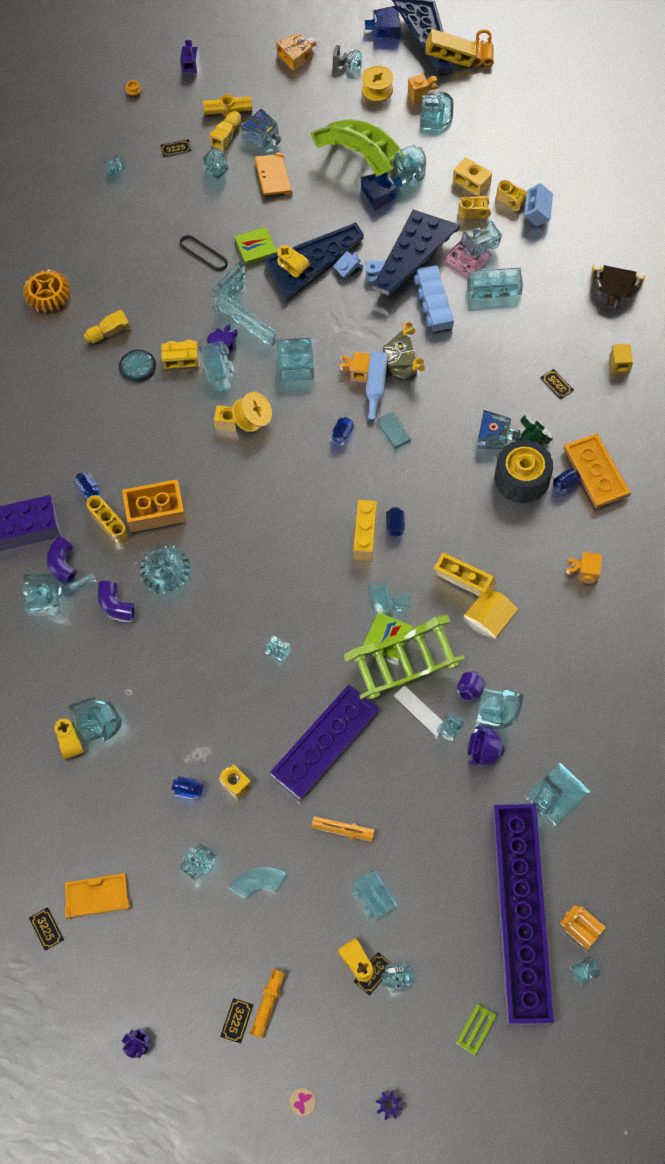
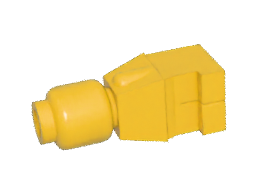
M237 111L229 113L224 121L218 124L215 130L210 133L211 147L225 151L232 141L235 129L241 122V115Z
M121 309L107 315L99 323L100 326L95 325L87 329L83 336L88 344H95L103 340L104 336L106 338L112 337L123 330L127 332L131 328Z

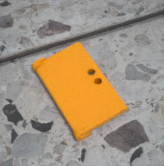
M283 153L254 157L263 195H291L293 193L283 160Z
M125 873L65 882L66 920L124 909L130 910Z

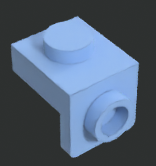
M346 251L333 267L347 279L357 267L362 269L364 266L360 263L362 259L356 253L352 255Z

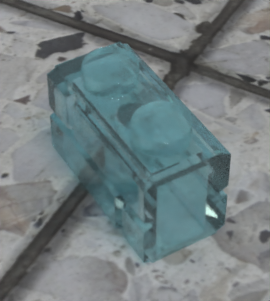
M371 870L353 882L354 889L351 891L357 901L362 900L365 907L363 910L369 920L373 918L375 922H378L397 909V904L375 870Z

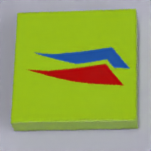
M267 227L234 236L245 265L262 261L264 258L277 253Z
M378 612L363 646L374 642L378 644L387 641V638L402 632H410L414 629V626ZM407 641V642H404V645H405V646H403L404 649H405V647H406L408 641ZM393 647L383 650V656L399 662V656Z

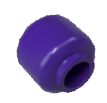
M475 671L463 673L456 686L459 696L465 701L479 699L485 688V680L481 674Z

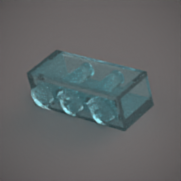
M521 267L469 271L468 289L470 299L521 295L523 289Z

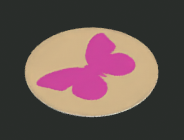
M307 1088L296 1089L289 1099L290 1109L298 1116L309 1115L316 1105L314 1094Z

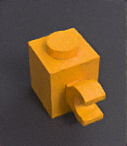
M424 74L408 78V94L414 104L428 100L429 90L437 89L436 82L438 80L436 76H431L427 80Z
M354 352L353 360L347 355H342L341 361L346 362V364L340 363V370H350V380L367 382L370 354Z
M583 552L580 561L569 558L567 564L573 565L574 568H567L566 573L573 575L579 571V581L587 584L597 583L601 572L602 554Z

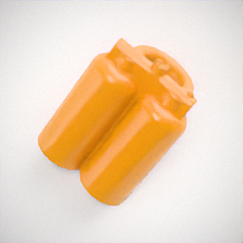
M481 29L476 34V41H474L476 42V57L472 62L474 66H480L482 63L485 66H492L494 63V45L491 42L492 34L488 29ZM482 33L488 34V41H479V35Z
M574 905L569 912L567 911L565 913L566 916L560 921L564 930L587 950L606 928L582 906L578 907L577 905Z

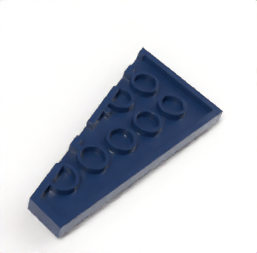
M392 0L426 54V40L431 29L444 32L436 1ZM427 55L437 72L452 74L454 70L452 62Z
M413 209L373 284V290L389 296L403 283V280L408 275L413 274L419 265L421 266L428 260L441 244L447 242L454 232L457 233L460 230V224Z
M357 222L292 247L296 252L304 255L310 263L309 267L299 277L292 276L278 265L279 256L277 253L264 258V262L285 300H287L344 255L346 251H349L363 240L364 234Z

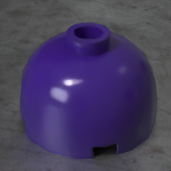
M476 726L475 729L478 730L476 733L471 734L468 743V755L472 754V761L469 760V763L476 767L492 766L504 754L505 747L502 744V739L495 730L485 726Z

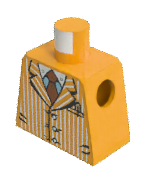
M295 34L276 42L277 54L295 72L312 59V48L316 46V41L313 37L306 40L301 34Z

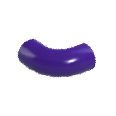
M59 536L47 553V567L50 574L58 582L69 586L77 575V571L66 563V557L72 551L73 546L66 539Z
M100 581L98 584V603L102 611L114 620L133 622L135 617L134 603L120 602L117 599L118 584L115 582Z

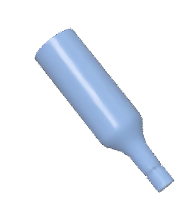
M375 351L370 353L366 396L369 399L368 420L372 421L375 420L377 403L384 394L388 354Z

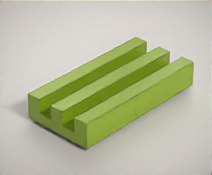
M477 1003L456 1044L476 1055L496 1014L491 1013L488 1009L483 1008ZM480 1011L482 1015L465 1044L462 1040L476 1014ZM487 1015L490 1019L473 1049L470 1045Z

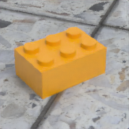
M178 479L122 490L127 523L131 533L186 522Z

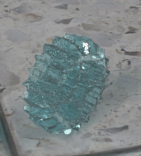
M165 544L164 549L157 546V551L150 549L151 555L145 554V560H141L142 566L139 570L141 580H144V585L148 586L150 591L155 589L157 594L163 591L164 595L167 594V591L174 594L175 588L181 590L180 585L186 586V580L190 579L191 563L187 559V555L185 553L182 554L180 548L176 550L172 546L168 549V546ZM169 559L174 560L179 564L176 565V563L169 562ZM151 575H155L156 577H161L162 580H157V579H155L154 577H152Z

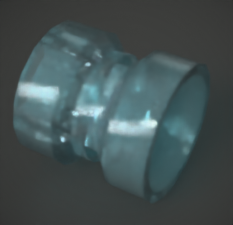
M120 154L115 155L112 159L104 160L110 176L116 174L117 171L126 170V165Z
M272 636L266 645L265 653L270 656L274 655L277 660L283 662L290 652L291 644L281 642L278 637Z
M448 712L444 717L443 724L438 726L437 732L444 738L453 741L457 736V730L462 728L464 722L455 714Z
M591 956L583 959L581 965L576 963L570 967L574 978L580 986L587 984L591 978L595 979L601 976L600 970Z

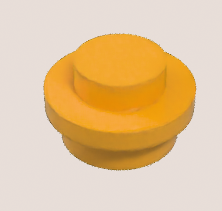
M136 80L128 81L125 87L126 93L131 96L138 95L142 90L141 85Z

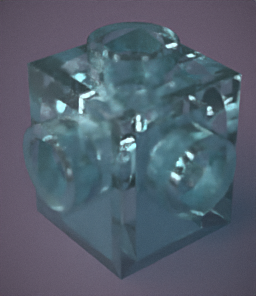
M212 148L203 157L206 173L217 179L229 169L226 155L222 151Z
M199 843L194 848L190 847L185 852L184 859L179 868L193 880H197L203 874H209L213 869L214 864L212 863L216 855Z

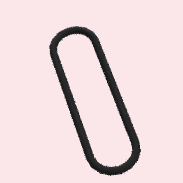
M186 235L180 239L179 243L182 248L212 268L223 270L227 267L228 261L225 257L195 237ZM192 238L225 261V265L220 268L215 267L182 244L183 239Z

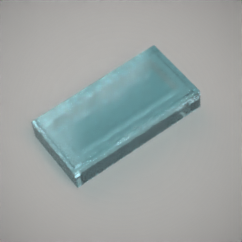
M394 412L377 419L378 424L394 449L411 442L410 436Z

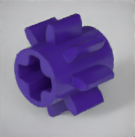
M131 1029L129 1034L126 1033L122 1039V1042L125 1044L122 1049L128 1057L141 1058L150 1048L146 1044L149 1038L144 1031H134Z
M391 1091L390 1096H386L382 1092V1101L376 1100L375 1102L381 1105L377 1114L383 1112L385 1120L388 1119V1115H392L394 1119H397L396 1110H403L402 1107L398 1106V1102L402 1098L395 1099L393 1097L394 1091ZM388 1099L393 1100L392 1104L396 1106L390 1112H387L386 1107L383 1106V1102L387 1103Z

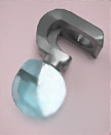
M336 45L333 51V66L335 68L343 66L345 63L352 70H358L362 67V53L360 51L352 50L348 55L344 53L342 58H339L340 45Z

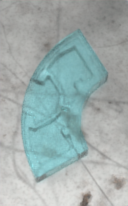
M267 867L251 869L239 875L229 885V889L246 900L251 894L260 890H269L276 893L287 874Z

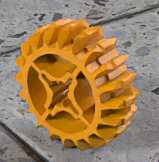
M41 269V273L35 272V276H29V280L25 281L23 295L27 304L33 310L36 309L38 312L43 310L45 314L50 310L53 313V309L59 310V306H65V302H68L70 285L67 278L63 277L61 272L57 273L56 270L51 272L49 269L44 272Z

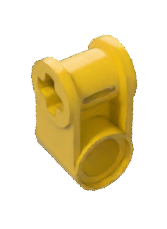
M508 180L500 181L496 199L512 210L519 211L521 205L526 202L527 192Z
M486 196L461 198L458 216L464 220L488 218L491 215V210L488 207L489 198Z
M282 245L277 250L279 256L278 265L294 277H299L310 265L304 255L299 254L288 245Z
M68 719L58 720L55 723L54 729L64 760L84 753L71 721ZM66 727L67 732L63 733V728Z
M356 938L337 950L358 981L367 982L372 978V964ZM361 966L367 968V974L360 972L359 968Z

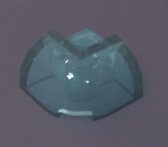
M439 91V96H422L420 129L439 130L443 126L452 123L454 100L451 95Z
M411 145L395 153L394 165L398 169L397 181H399L400 185L410 182L414 178L417 182H420L425 177L426 155L422 147Z
M24 574L25 615H46L47 618L59 615L62 612V587L60 582L50 574Z
M484 688L476 725L492 729H506L512 726L520 715L524 694L504 690L502 693Z
M94 697L69 705L73 726L77 735L80 734L84 743L98 738L106 741L117 734L121 728L122 719L110 701L107 703L95 700Z

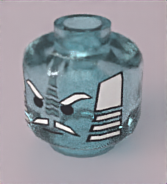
M403 961L387 964L385 966V973L381 974L383 987L388 986L391 993L407 991L410 989L411 984L414 983L411 967L407 966Z

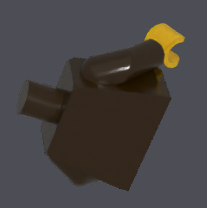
M595 265L592 266L596 290L601 293V298L607 299L606 308L616 309L618 301L625 302L626 298H631L640 289L646 278L645 275L643 278L639 277L636 271L601 265L599 269H596Z

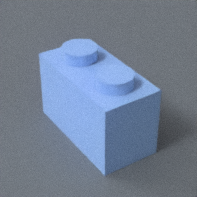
M539 183L528 189L524 216L537 227L551 220L553 193L543 184Z

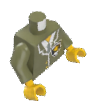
M406 322L403 325L404 331L399 332L383 346V352L388 354L387 373L390 376L406 379L411 375H416L417 370L420 372L425 370L424 361L421 358L415 357L411 339L407 336L408 334L413 335L415 333V328L412 327L413 324L411 322Z

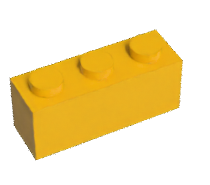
M431 29L426 40V55L470 68L476 57V42Z
M358 500L353 560L372 562L377 501Z
M444 552L434 567L438 577L486 600L496 585L494 576Z

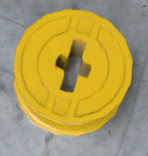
M379 65L367 68L362 74L363 95L372 101H383L389 98L393 93L392 82L394 76L392 71L387 67Z
M249 392L243 398L236 400L233 404L232 414L236 424L241 429L247 432H254L270 422L272 408L269 401L262 394Z

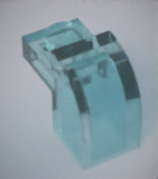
M387 582L368 585L370 604L377 614L379 612L393 617V610L402 611L410 607L411 598L409 592L390 595Z

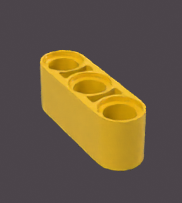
M96 495L89 497L86 501V506L91 517L113 542L117 544L124 543L128 539L124 523L101 497Z

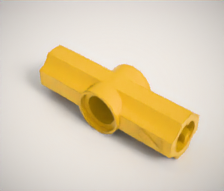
M225 94L220 99L204 100V115L222 113L227 117L233 111H252L251 96L234 98L230 94Z

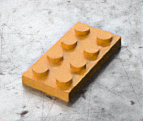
M598 433L564 445L563 450L595 508L630 496L629 488Z

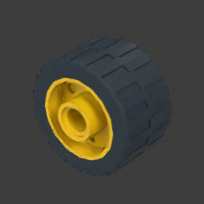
M518 440L506 445L499 453L494 476L499 492L514 502H533L541 498L549 487L553 472L551 454L544 446L531 440Z

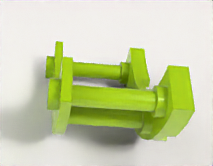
M344 119L327 125L328 127L310 132L316 148L341 144L355 152L358 151L365 157L364 159L372 167L376 176H380L394 167L407 162L398 144L385 131L366 121Z
M448 615L435 617L416 626L415 630L387 638V641L378 644L374 642L357 647L343 654L346 662L354 660L358 664L368 691L359 695L360 699L369 697V700L381 696L380 693L420 679L446 667L449 670L459 666L458 662L464 660L465 656H453L443 631L445 629L443 625L450 622ZM430 631L436 633L447 660L436 666L424 640L425 634ZM412 639L417 641L428 668L417 674L413 673L403 648L405 646L404 642ZM391 647L397 651L406 674V678L395 682L392 680L383 657V650ZM371 654L376 658L386 685L375 688L365 662V656Z

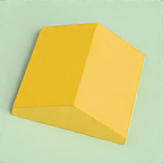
M492 590L487 600L479 596L464 617L496 639L516 614L518 608L504 594Z

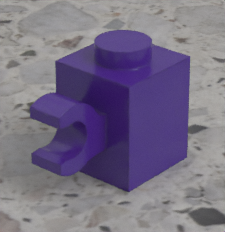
M185 40L186 46H182L180 57L181 70L186 73H197L200 60L198 47H192V40Z
M229 324L224 327V331L217 328L207 338L208 350L224 360L236 349L234 338L238 335L237 329L229 332L231 330Z

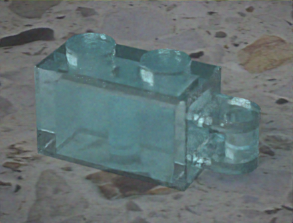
M217 341L200 346L199 349L208 381L215 383L218 393L230 390L228 378L233 376L232 372H234L231 361H228L227 355L229 351L227 345L222 341ZM223 379L225 384L220 385L219 380Z

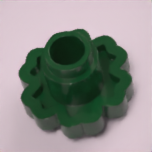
M524 415L520 421L525 430L521 433L519 440H531L537 443L539 440H542L546 444L553 440L552 435L540 421H536L528 415Z

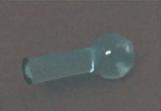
M91 573L73 583L67 582L66 585L61 586L62 594L66 597L73 596L78 588L94 581L95 576Z

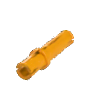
M314 816L311 827L312 829L348 836L352 840L357 838L373 842L375 829L357 826V823L347 824Z
M272 969L267 987L263 989L264 995L249 1034L263 1039L276 999L280 996L279 991L286 975L285 973Z

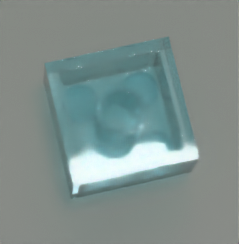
M312 339L276 340L279 382L313 380Z

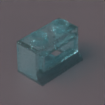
M490 220L483 231L477 227L473 230V234L470 237L464 232L460 245L465 247L471 257L475 255L481 256L487 249L491 248L494 250L500 245L502 234L493 221ZM489 237L488 240L483 241V242H481V243L475 245L476 243H478V242H480V241H482V240H484V239H486V238Z

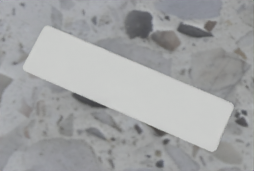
M403 686L394 695L435 736H438L447 727L406 686Z

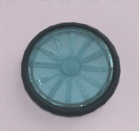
M141 349L127 352L119 362L120 373L130 381H142L149 378L156 367L153 355Z

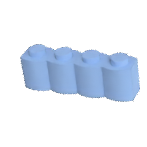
M437 265L416 269L414 282L419 287V299L423 300V312L427 313L428 316L426 317L427 326L431 327L432 332L453 328L454 319L452 311L449 307L448 298Z

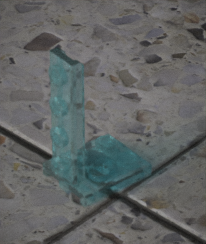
M239 261L213 288V291L216 292L213 296V300L216 302L213 308L217 311L221 310L223 313H228L237 323L243 324L249 332L255 333L263 342L273 346L276 342V331L232 300L236 292L241 291L245 286V265Z
M559 763L525 798L536 804V809L556 826L590 791Z

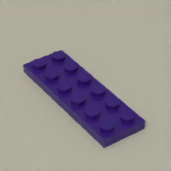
M349 684L270 771V775L300 800L379 712V708L367 698L360 699L359 695L361 694Z

